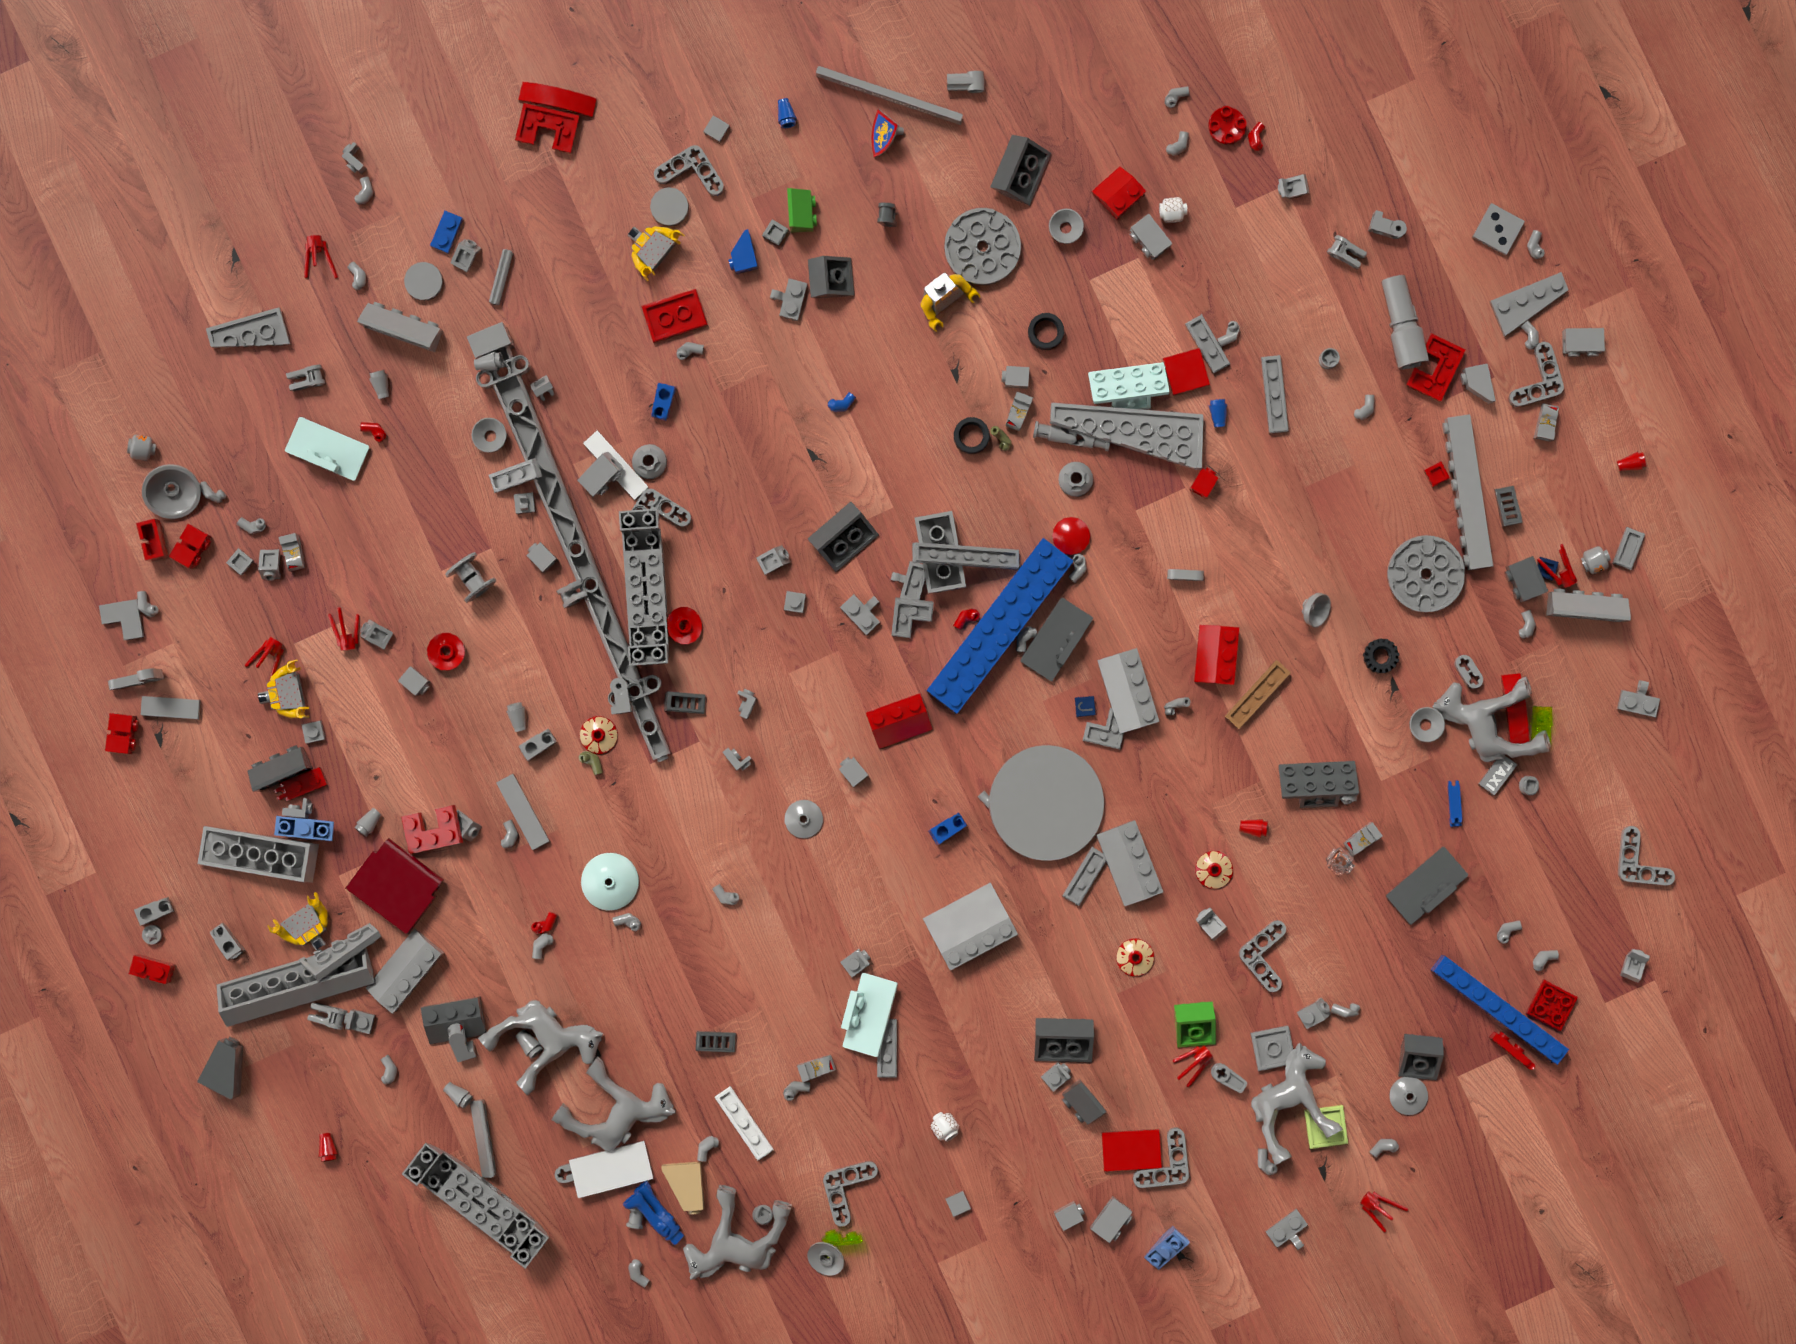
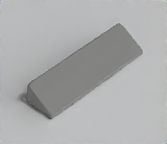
M485 1100L470 1101L481 1174L482 1177L491 1178L497 1173Z

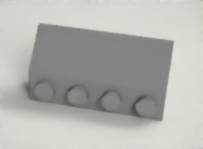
M374 302L373 305L368 303L358 318L357 322L364 328L432 352L436 351L443 332L438 328L439 325L434 322L428 321L427 324L420 322L421 318L417 316H403L402 311L394 308L389 311L384 309L385 305Z
M952 511L914 518L919 543L958 545ZM923 563L928 594L966 588L962 566Z
M1554 589V592L1548 593L1546 616L1613 622L1631 620L1628 598H1623L1622 594H1611V597H1606L1601 592H1592V595H1584L1585 591L1573 590L1572 594L1565 593V589Z
M1137 648L1097 660L1119 734L1159 722Z
M1135 820L1096 835L1124 906L1163 893Z
M414 928L374 977V983L368 985L366 989L377 1002L393 1014L401 1007L444 952Z

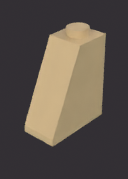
M701 1161L663 1164L661 1166L662 1172L683 1211H688L689 1214H699L700 1210L704 1209Z

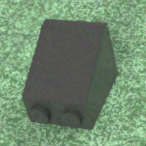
M233 1037L218 1040L197 1081L231 1100L238 1097L241 1093L243 1046L239 1044V1040Z

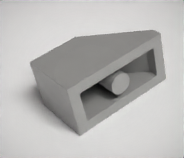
M1488 363L1462 370V374H1460L1461 383L1465 385L1468 391L1488 404L1496 401Z

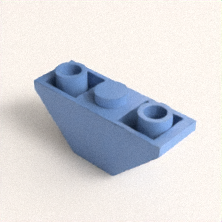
M276 816L274 835L332 841L334 822Z
M1172 1226L1159 1238L1144 1258L1159 1270L1184 1249L1190 1241L1178 1229Z

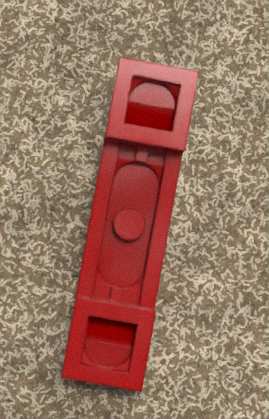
M522 82L518 101L535 105L541 104L593 117L597 98L558 87Z
M1520 673L1501 675L1502 692L1504 695L1511 692L1518 680L1521 679ZM1524 699L1517 704L1506 707L1509 731L1507 732L1508 742L1518 744L1529 742L1527 708Z

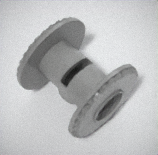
M475 552L458 561L445 574L448 578L457 573L471 593L464 599L466 603L473 601L496 583L495 578L485 582L480 572L471 564L477 557Z

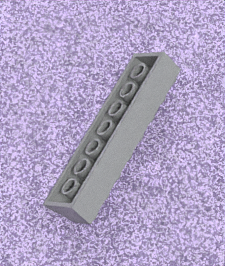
M364 948L359 954L347 960L342 966L336 968L319 981L298 960L217 984L219 1014L226 1027L373 984V969L367 948Z

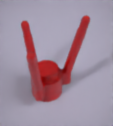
M321 235L306 237L304 278H308L310 253H312L313 266L315 267L317 266L316 253L322 252L321 249H323L333 276L337 279L338 275L328 252L326 241H322Z
M1561 544L1559 553L1565 569L1559 572V578L1541 559L1538 558L1537 562L1550 574L1558 586L1562 584L1564 588H1567L1578 580L1573 573L1564 545Z
M338 607L342 635H339L332 615L328 614L337 645L340 646L341 651L356 649L355 644L359 643L360 616L356 614L354 636L352 637V634H346L342 610Z
M269 637L248 660L245 667H248L263 650L265 652L256 664V668L260 667L268 654L272 656L277 654L271 671V678L276 672L280 657L284 652L281 649L283 644Z
M1197 1046L1193 1050L1173 1059V1063H1176L1196 1054L1193 1056L1196 1061L1177 1077V1080H1180L1199 1064L1201 1067L1187 1083V1087H1190L1205 1067L1211 1063L1210 1060L1213 1058V1055L1205 1046L1201 1048Z
M1368 1191L1360 1201L1362 1209L1368 1213L1385 1233L1387 1230L1372 1211L1378 1210L1389 1220H1393V1217L1378 1206L1380 1204L1378 1199L1406 1212L1408 1208L1380 1196L1375 1191L1373 1193Z

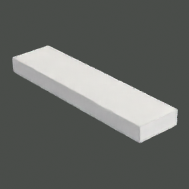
M598 431L583 443L597 459L601 454L609 452L624 467L620 472L622 475L617 481L634 500L649 488Z
M731 1086L715 1096V1099L757 1161L774 1150Z

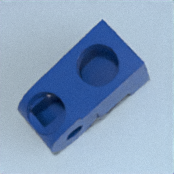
M658 383L651 417L667 421L676 391L675 386Z
M958 812L931 828L928 832L936 845H939L966 827L967 824Z

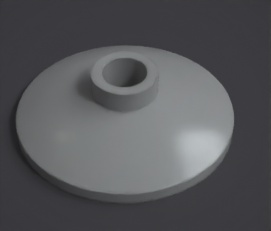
M799 800L792 803L785 813V825L788 831L799 838L812 837L820 830L823 823V815L820 808L809 800ZM802 815H805L807 817V821L805 823H802L800 821V817Z
M1402 1077L1392 1085L1389 1098L1396 1111L1404 1115H1414L1422 1111L1426 1106L1428 1091L1419 1079ZM1408 1093L1413 1094V1098L1411 1100H1408L1406 1098Z
M818 1242L813 1244L808 1250V1261L817 1272L831 1276L838 1274L843 1269L844 1257L835 1246L825 1242Z

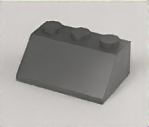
M1012 135L990 187L1004 196L1030 205L1051 152L1027 137Z
M849 502L814 532L808 540L832 569L837 572L879 534L852 502Z
M295 745L286 749V754L280 756V753L270 756V761L263 763L259 761L251 765L252 769L248 770L252 791L261 792L312 769L313 767L304 747L298 748Z
M480 996L421 1007L423 1026L429 1044L449 1041L448 1028L456 1023L463 1025L466 1038L487 1033Z
M1036 1018L1034 1061L1092 1062L1094 1043L1093 1019Z

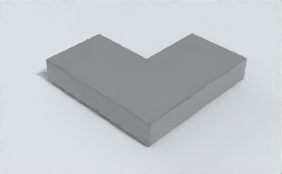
M896 597L891 636L910 638L912 620L932 622L934 602Z
M137 599L99 605L102 624L121 622L124 640L144 637Z
M1112 708L1109 709L1106 726L1090 722L1086 723L1082 741L1115 749L1121 748L1124 733L1119 734Z

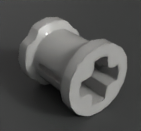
M636 1208L629 1209L630 1217L626 1226L634 1229H643V1214Z

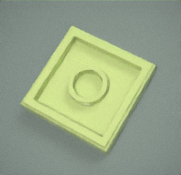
M1343 1105L1319 1108L1326 1118L1339 1123L1343 1128L1342 1131L1328 1138L1317 1126L1308 1109L1304 1110L1310 1149L1348 1144Z

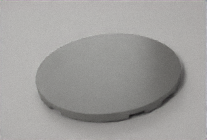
M1042 745L1027 748L1015 754L1003 764L991 786L989 810L996 831L1010 848L1031 859L1052 861L1071 856L1090 842L1102 820L1104 796L1098 776L1081 756L1059 746Z

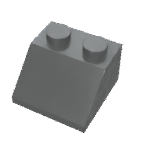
M820 256L808 259L811 298L854 296L850 257Z
M1534 556L1505 567L1507 570L1505 571V576L1508 582L1513 584L1514 589H1512L1516 600L1519 599L1520 602L1548 592Z
M1404 1034L1401 1044L1398 1076L1437 1080L1444 1056L1443 1038Z
M1080 1079L1062 1093L1065 1097L1062 1101L1069 1109L1073 1107L1077 1113L1074 1115L1081 1123L1085 1121L1088 1125L1106 1113L1105 1108Z

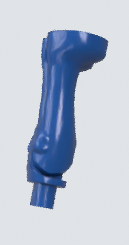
M644 1181L634 1190V1194L625 1200L623 1206L628 1210L638 1209L658 1234L665 1237L666 1241L670 1240L673 1245H676L684 1234L679 1230L680 1226L676 1225L674 1216L656 1198L649 1182Z

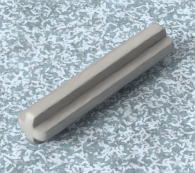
M503 249L489 299V302L493 305L500 304L513 256L511 250Z

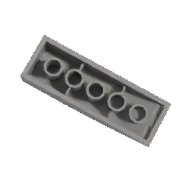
M204 826L198 864L299 882H313L319 844Z

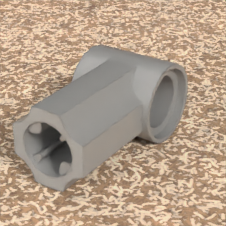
M969 71L961 74H947V91L984 92V72Z

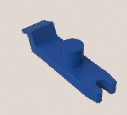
M1455 780L1454 786H1452L1451 781H1448L1450 827L1462 826L1459 781Z

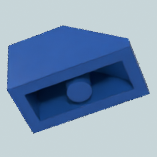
M748 229L744 230L731 252L732 258L728 259L730 269L735 270L736 274L758 269Z

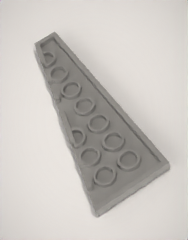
M1051 403V424L1191 469H1202L1203 414Z

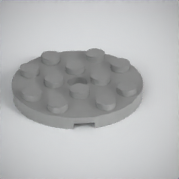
M975 208L964 212L953 221L945 237L944 250L947 262L955 274L961 275L967 282L972 284L989 285L1004 279L1015 268L1020 256L1021 241L1016 226L1006 215L990 208ZM979 242L987 243L988 249L985 252L977 249Z
M1422 535L1408 539L1395 550L1388 564L1387 579L1391 592L1401 604L1419 612H1434L1445 608L1457 598L1464 584L1465 567L1461 555L1448 541L1435 536ZM1425 568L1431 571V576L1428 579H1423L1421 576V571Z

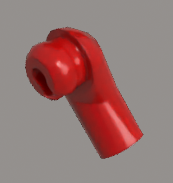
M1258 122L1248 134L1249 146L1255 151H1260L1263 148L1260 134L1266 127L1261 122Z
M361 422L360 431L371 432L375 441L382 442L386 438V433L379 423Z
M973 608L962 610L953 626L961 630L965 622L977 621L980 618V613L977 609Z
M549 911L544 921L534 922L531 925L532 931L536 934L549 932L558 915Z

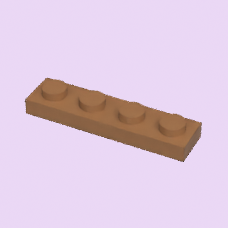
M1275 660L1224 717L1237 729H1240L1291 672L1278 660Z

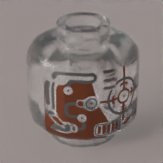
M1342 847L1333 848L1325 859L1327 861V868L1338 876L1344 873L1349 874L1355 866L1352 863L1354 856Z

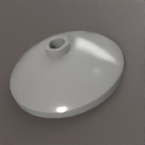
M168 464L153 469L146 476L142 485V497L145 505L154 514L163 518L175 519L184 517L196 508L200 500L201 489L198 479L190 470L179 465ZM173 484L175 485V487L170 488L169 485Z

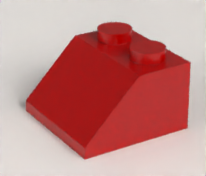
M1120 166L1091 191L1116 220L1146 194L1144 187Z

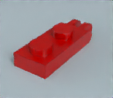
M318 767L279 783L280 787L275 789L274 793L282 791L283 794L278 796L277 800L285 798L286 801H289L328 784L321 767Z
M1493 1031L1489 1036L1490 1039L1530 1070L1535 1068V1063L1523 1054L1525 1050L1517 1044L1514 1046L1508 1042L1510 1038L1500 1031L1498 1034Z

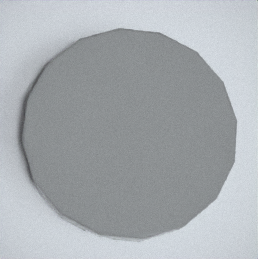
M668 187L654 194L651 199L650 209L652 216L657 222L665 226H674L681 223L687 216L688 202L681 191Z
M420 262L412 265L407 270L404 278L405 288L415 299L430 300L436 297L442 289V275L433 264Z

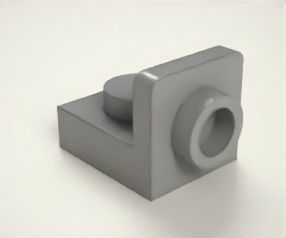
M464 239L458 244L450 263L468 272L481 247L477 246V243L472 240Z
M782 545L756 558L765 575L790 563L789 554Z
M279 549L260 550L258 571L261 578L269 581L280 579Z
M370 619L363 624L360 631L362 638L382 649H385L393 634L392 631Z
M744 689L743 692L739 690L737 694L746 697L747 701H742L738 711L741 712V717L748 719L757 698L753 697L755 693Z
M727 748L722 752L736 770L741 769L743 771L751 765L749 762L752 759L750 755L740 762L738 759L741 756L735 749L730 750Z
M303 798L302 810L299 805H289L288 808H283L282 815L308 818V815L312 813L313 804L310 803V799Z
M457 810L462 838L472 841L478 835L482 826L460 810Z
M858 948L840 963L849 975L853 977L870 965L868 960L871 958L865 950L861 951Z
M352 1009L350 1013L345 1015V1029L371 1034L375 1015Z
M1057 1062L1041 1078L1054 1092L1071 1078L1069 1075L1071 1070L1065 1063L1061 1065Z

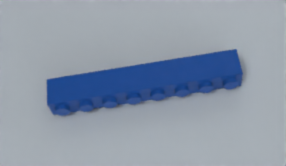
M1441 955L1431 968L1433 973L1551 1062L1558 1065L1569 1049L1446 956Z

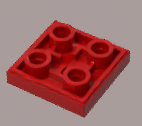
M1200 348L1162 359L1172 395L1210 385Z
M1543 979L1526 1014L1561 1031L1578 997Z

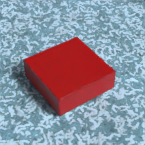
M1442 461L1423 470L1432 487L1450 478Z

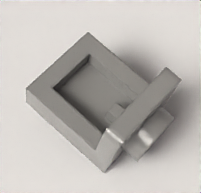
M355 142L348 144L344 148V154L342 155L343 159L348 162L346 166L354 173L359 171L363 174L367 168L353 156L360 147Z
M1302 174L1287 179H1279L1278 192L1282 198L1291 199L1309 194L1306 175Z
M1210 907L1207 910L1201 911L1196 918L1197 923L1213 941L1228 930L1227 926Z
M1632 949L1625 957L1620 975L1638 983L1641 980L1645 964L1649 961L1650 956L1641 950Z
M1319 998L1314 1003L1299 1010L1297 1014L1306 1029L1324 1021L1331 1012L1329 1005L1322 998Z

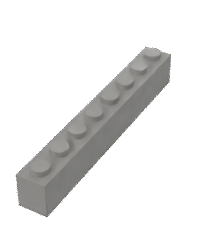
M1469 414L1448 417L1445 419V423H1442L1443 433L1447 434L1448 442H1445L1446 452L1450 453L1448 468L1453 473L1451 487L1452 491L1456 493L1454 507L1459 513L1457 526L1462 532V536L1459 538L1460 546L1464 548L1465 552L1462 560L1464 567L1467 566V571L1489 568L1493 566L1471 416Z

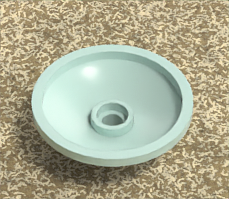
M604 853L594 857L585 866L581 877V886L586 899L592 905L602 910H617L633 900L638 890L639 877L635 866L629 859L617 853ZM607 878H610L612 880V884L610 886L606 885L605 883Z

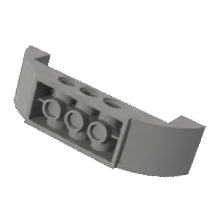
M658 509L619 511V524L623 541L630 644L628 646L629 666L668 663V613L664 554Z
M425 1143L402 1173L403 1176L416 1186L421 1183L512 1253L510 1258L525 1269L549 1238L541 1225L520 1205L464 1162L436 1146Z

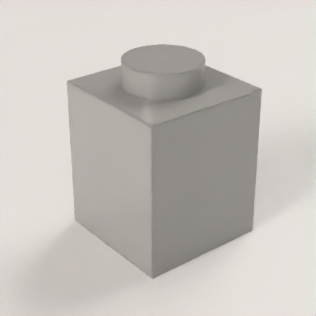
M1006 366V371H1002L1001 382H1005V387L1028 389L1029 367Z
M541 542L539 544L534 543L528 549L529 553L526 555L543 573L558 560Z
M412 666L398 680L415 696L424 695L430 687L428 686L430 681Z
M847 757L840 763L842 767L839 770L853 787L868 776L854 757L852 759Z
M1074 1201L1054 1211L1063 1231L1084 1221L1082 1215L1085 1213L1081 1205H1076Z

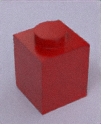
M1202 468L1189 490L1206 499L1218 480V477L1215 476L1216 472L1210 468Z

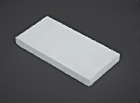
M644 1141L617 1147L613 1151H602L569 1160L578 1198L653 1179Z

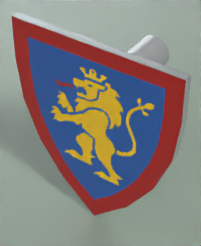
M880 109L877 110L872 126L871 140L874 158L882 155L890 147L896 135H903L904 129L899 127V124Z

